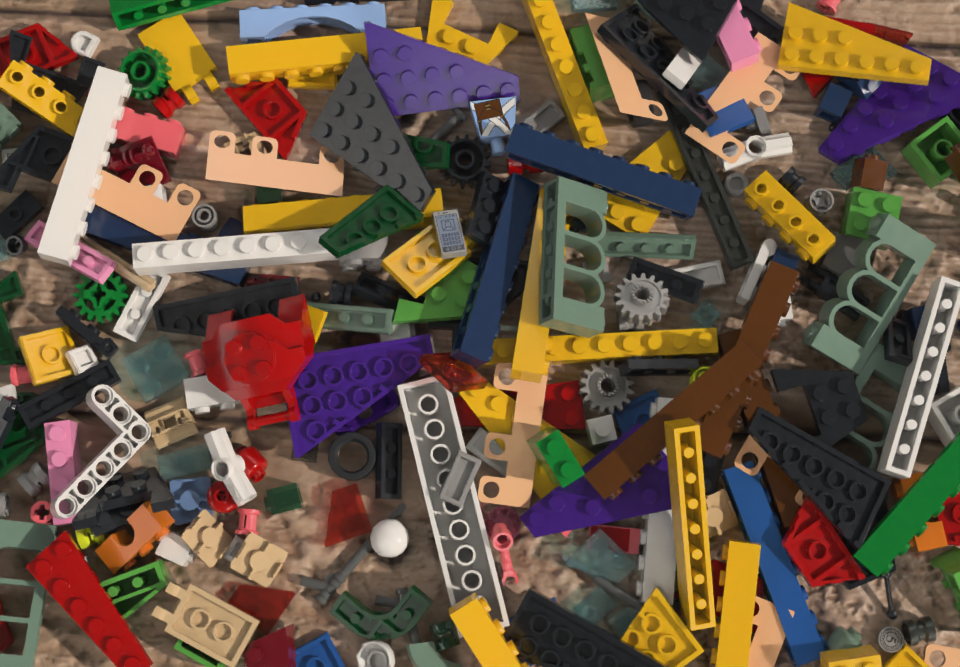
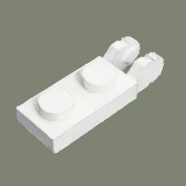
M767 238L760 244L754 256L755 261L751 263L735 300L737 303L744 306L749 300H753L758 288L756 286L758 279L762 278L767 267L765 264L766 260H769L777 249V242L775 240Z

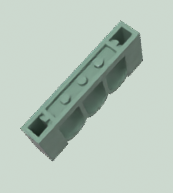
M557 176L544 184L539 325L591 338L603 333L605 326L604 308L599 307L604 300V285L596 274L601 273L606 262L605 253L598 241L602 240L606 233L604 216L607 215L608 210L607 191L561 176ZM566 214L581 219L587 228L588 236L565 230ZM565 246L578 250L584 256L587 265L586 269L564 263ZM563 279L579 284L584 290L586 301L581 302L563 297Z
M877 213L871 218L868 223V230L865 233L870 238L862 241L854 254L857 268H850L842 273L837 282L839 298H832L821 307L819 322L813 321L812 324L807 326L803 334L804 338L801 341L841 367L856 374H860L936 246L935 243L887 213ZM879 245H883L904 259L891 281L878 274L870 264L871 253ZM862 275H865L886 289L873 312L859 304L852 295L853 283ZM843 306H848L868 318L855 342L840 334L834 326L835 313Z
M877 343L860 374L855 373L853 376L859 394L870 375L891 386L899 394L907 367L885 360L884 346ZM860 395L865 411L880 420L883 426L882 437L878 442H872L852 431L844 438L863 450L866 460L864 466L874 470L878 461L875 448L884 446L894 412L886 411Z
M0 519V551L19 549L42 552L56 539L58 528L55 525ZM0 577V585L34 588L29 618L0 615V621L28 624L23 656L0 653V667H34L47 590L37 579L36 581Z

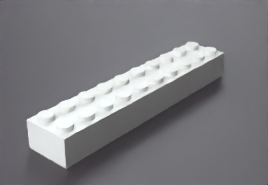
M447 373L397 385L451 607L476 592L479 599L484 597L491 607V611L488 613L492 619L498 618L503 627L510 626L474 481L462 508L438 498L458 450L467 453ZM457 628L459 638H463L461 632Z

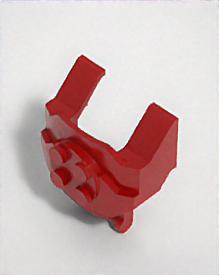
M305 294L279 299L278 318L269 313L233 321V310L209 315L205 341L202 342L207 364L205 369L208 381L235 401H241L247 414L249 430H258L260 426L288 420L291 422L300 421V410L293 385L314 357L315 344ZM287 402L288 410L263 416H258L256 409Z

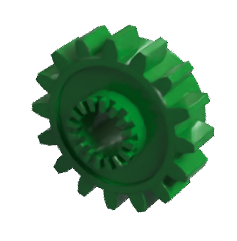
M138 46L135 51L129 50L128 55L125 58H121L122 63L118 70L128 75L129 82L132 84L131 97L143 101L144 98L153 100V94L161 96L160 89L167 88V85L164 84L165 80H171L167 72L172 70L166 64L168 59L156 49L153 50L149 46H146L145 49Z

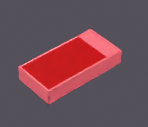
M606 525L590 526L587 550L638 555L640 529Z

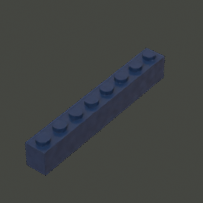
M515 123L511 128L502 157L607 191L608 194L686 221L694 217L702 189L695 187L696 184L692 181L672 179L673 176L669 173H655L650 171V168L646 165H633L627 163V160L623 157L604 155L603 151L598 148L590 147L587 149L581 147L579 142L572 139L561 140L556 138V134L549 131L541 133L533 130V126L527 123Z
M512 173L503 180L505 183L488 245L483 246L450 357L476 368L488 363L493 356L494 349L492 345L500 332L498 324L507 308L505 301L513 287V273L520 264L518 256L526 243L525 232L532 222L533 216L531 212L539 199V194H537L539 184L516 173Z
M96 204L92 213L88 212L85 222H88L85 235L132 251V244L167 241ZM188 232L187 235L180 233L176 240L199 239L202 237ZM251 267L195 271L194 273L242 288L245 285Z

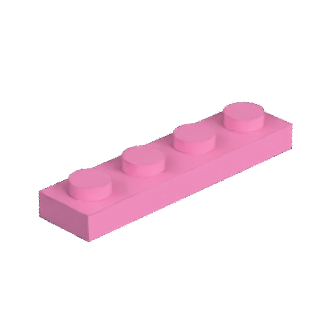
M38 220L24 240L29 245L38 249L46 223ZM78 242L80 246L79 256L77 260L72 261L69 267L103 285L117 267V264L112 259Z

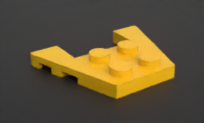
M432 0L426 43L445 48L448 51L459 53L488 65L518 36L519 31L499 22L490 42L487 44L445 24L454 6L453 1Z

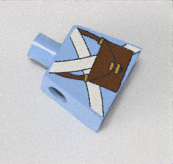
M516 96L470 101V114L480 145L483 143L486 145L490 144L492 156H502L511 128L515 124Z

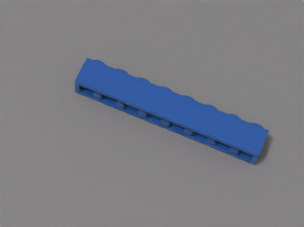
M752 460L742 463L748 469L754 468L757 465H754ZM736 466L721 471V478L745 541L761 544L758 576L762 580V587L767 600L774 603L786 635L784 645L791 664L799 667L820 659L819 652L825 651L824 649H827L824 637L822 634H818L815 627L818 622L812 609L809 610L806 600L808 595L803 585H799L796 577L799 575V571L793 561H790L787 552L781 545L784 536L781 537L778 529L780 521L775 512L772 513L769 506L771 498L766 488L763 489L761 485V471L759 470L754 476L745 473ZM789 610H792V611L795 612L793 618H792V616H791Z

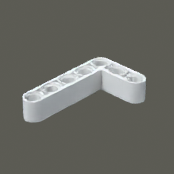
M101 384L88 391L86 403L117 435L51 502L50 512L56 519L62 520L73 517L151 435L148 423L108 385ZM96 391L104 394L105 402L103 404L96 401ZM115 409L123 413L122 422L114 418L113 412ZM133 427H137L140 429V439H136L133 437ZM115 445H120L124 449L122 458L115 455ZM98 463H102L106 467V474L104 476H100L96 472V465ZM80 481L88 485L86 495L80 494L77 489ZM61 500L67 501L70 505V511L67 514H63L59 510L58 506Z

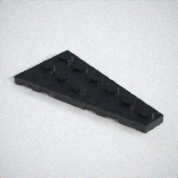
M637 3L601 24L597 32L602 36L603 40L620 53V56L628 61L642 77L646 78L658 93L664 95L676 110L685 115L695 128H698L703 133L717 121L719 117L705 97L696 93L692 88L694 82L691 78L681 90L663 77V72L675 56L662 37L654 35L650 29L653 25L649 19L644 20L639 14L641 8Z
M295 276L152 307L157 331L206 337L209 315L233 310V321L269 313L278 318L279 299L301 294L298 279Z
M756 407L745 429L747 433L855 550H860L892 481L762 407Z

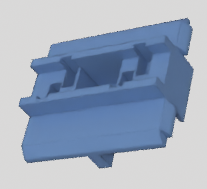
M206 476L192 479H172L170 481V492L174 496L177 505L176 508L171 509V516L175 520L173 524L183 525L184 523H191V520L196 518L204 509L213 516L212 508L207 502V492L211 486L210 478Z

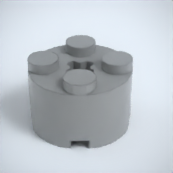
M388 236L340 257L339 265L342 266V271L353 272L357 271V268L365 267L366 271L369 272L380 271L382 260L389 256Z

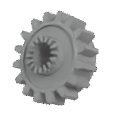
M642 273L640 278L632 274L630 281L623 278L622 285L618 284L616 287V293L614 294V302H616L615 311H620V318H625L629 324H638L640 327L643 324L651 326L654 320L659 322L661 315H665L670 300L667 297L668 288L662 289V281L655 283V276L653 275L646 279L645 273Z
M601 360L599 367L592 363L590 365L591 371L585 369L583 372L585 378L579 381V384L583 386L579 390V394L585 397L582 403H588L590 411L594 408L597 409L599 415H602L604 411L612 415L614 409L621 412L623 410L622 404L627 406L630 403L627 397H632L634 391L629 389L633 386L634 381H628V376L620 377L619 366L617 368L614 367V360H611L609 365H606L604 360ZM600 384H609L612 392H604Z

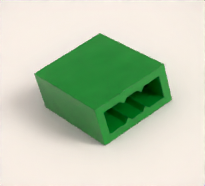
M547 427L526 440L552 484L564 488L585 475L558 429Z

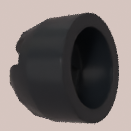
M10 236L5 242V248L11 255H21L27 251L28 243L22 236ZM20 244L21 246L16 250L14 247Z

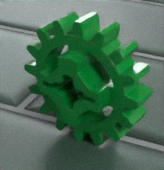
M112 272L104 284L101 285L91 278H86L82 275L83 284L75 285L79 289V293H73V297L79 299V301L74 303L75 307L82 308L79 313L82 316L88 315L87 319L91 322L96 318L100 324H103L104 318L113 322L112 315L114 314L120 317L121 312L119 309L126 306L123 301L130 298L128 294L124 293L128 286L121 284L123 279L120 276L115 277V273ZM108 281L113 283L116 291L109 289ZM102 292L106 294L100 300L97 299L98 296L102 295ZM86 301L93 303V308L95 309V311L91 310L88 307Z

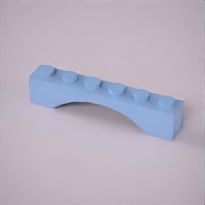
M376 1L367 2L362 5L347 2L340 6L324 3L318 5V7L296 5L294 8L272 6L270 9L248 7L246 10H239L240 39L243 45L272 42L290 30L311 25L332 26L352 34L365 32V21H370L387 28L385 3L380 4Z

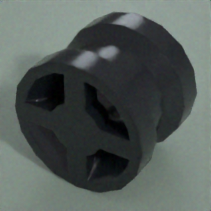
M792 166L778 182L792 195L807 179L804 176H799L796 173V169Z
M333 280L329 303L351 306L353 283L340 284L339 281Z

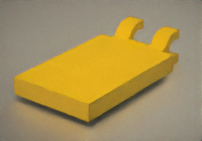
M182 14L162 19L137 34L145 47L149 46L153 50H158L168 59L166 64L172 69L167 72V75L171 77L168 83L177 94L183 92L191 105L200 101L192 86L204 79L212 93L221 88L212 74L217 71L215 64Z
M433 222L383 259L382 267L416 299L470 258L472 250L478 244L464 236L467 256L442 259Z

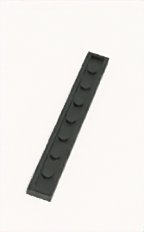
M656 92L655 96L665 109L668 117L667 124L691 180L696 184L695 187L702 189L699 199L730 271L753 263L755 259L707 148L685 134L691 125L690 120L680 111L676 110L664 95Z

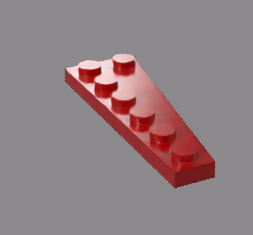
M579 380L546 385L542 419L558 430L586 429L581 394H579ZM502 390L503 393L516 401V391ZM461 396L453 397L460 427H484Z
M64 531L35 557L26 568L116 667H150L153 664L152 660L135 634L129 629L122 614L120 615L112 602V598L100 584L99 578L91 570L84 559L85 556L70 533Z

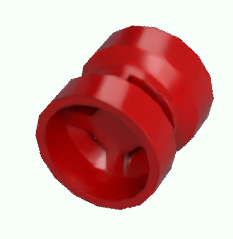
M170 86L164 90L160 98L156 97L151 102L165 119H170L176 109H181L186 105L183 99Z

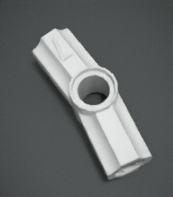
M788 132L763 137L754 135L742 142L745 145V150L737 162L728 163L718 155L716 157L720 169L726 172L747 163L758 162L760 159L790 155L793 152V143ZM735 144L722 149L723 153L729 157L735 156L738 153V146ZM749 146H756L759 153H752Z
M225 427L205 434L204 438L213 459L211 465L213 477L218 481L224 482L237 506H242L254 499L257 493L244 472V459L240 455L235 454Z

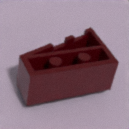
M294 623L247 644L242 654L247 667H296L295 657L297 654L294 647Z

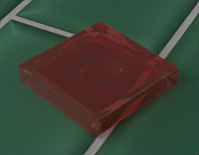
M451 352L422 354L418 361L450 393L484 389L488 383L471 365L450 357Z

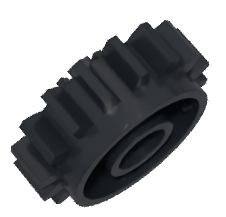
M457 135L455 141H447L450 144L449 169H439V172H446L443 179L444 181L452 179V187L460 183L461 189H464L465 184H469L472 189L474 188V182H478L480 173L484 171L489 172L486 168L491 167V161L487 160L491 154L487 151L484 152L486 144L480 145L477 137L472 140L469 139V135H465L464 138L460 139ZM467 158L471 163L467 166H462L458 161Z

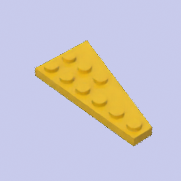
M789 2L777 69L928 86L931 58Z
M670 130L630 162L633 165H646L650 168V171L655 173H669L673 176L672 179L678 181L681 180L687 170ZM607 193L608 210L604 219L607 224L620 232L648 233L661 213L660 211Z
M473 372L460 390L459 395L481 421L488 433L512 435L516 401ZM541 420L540 431L547 427L555 428L545 420ZM559 431L581 467L596 456ZM495 438L494 440L504 452V441L500 438ZM536 458L532 490L541 500L558 486L552 484Z
M657 586L620 638L668 667H684L704 652L702 646Z

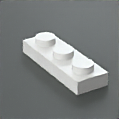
M168 274L149 275L156 280V287L151 292H146L136 285L113 332L135 343L138 342L153 313L152 306H157L171 279Z

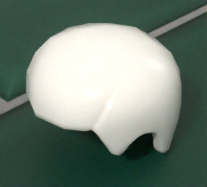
M384 519L372 529L370 535L371 546L380 556L396 557L402 554L408 546V530L397 519Z
M380 640L363 643L356 655L358 667L395 666L394 651L389 644Z

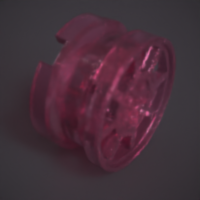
M507 506L494 508L489 512L485 520L486 532L490 537L492 535V527L496 523H504L511 532L513 539L518 535L521 528L519 515L515 510Z

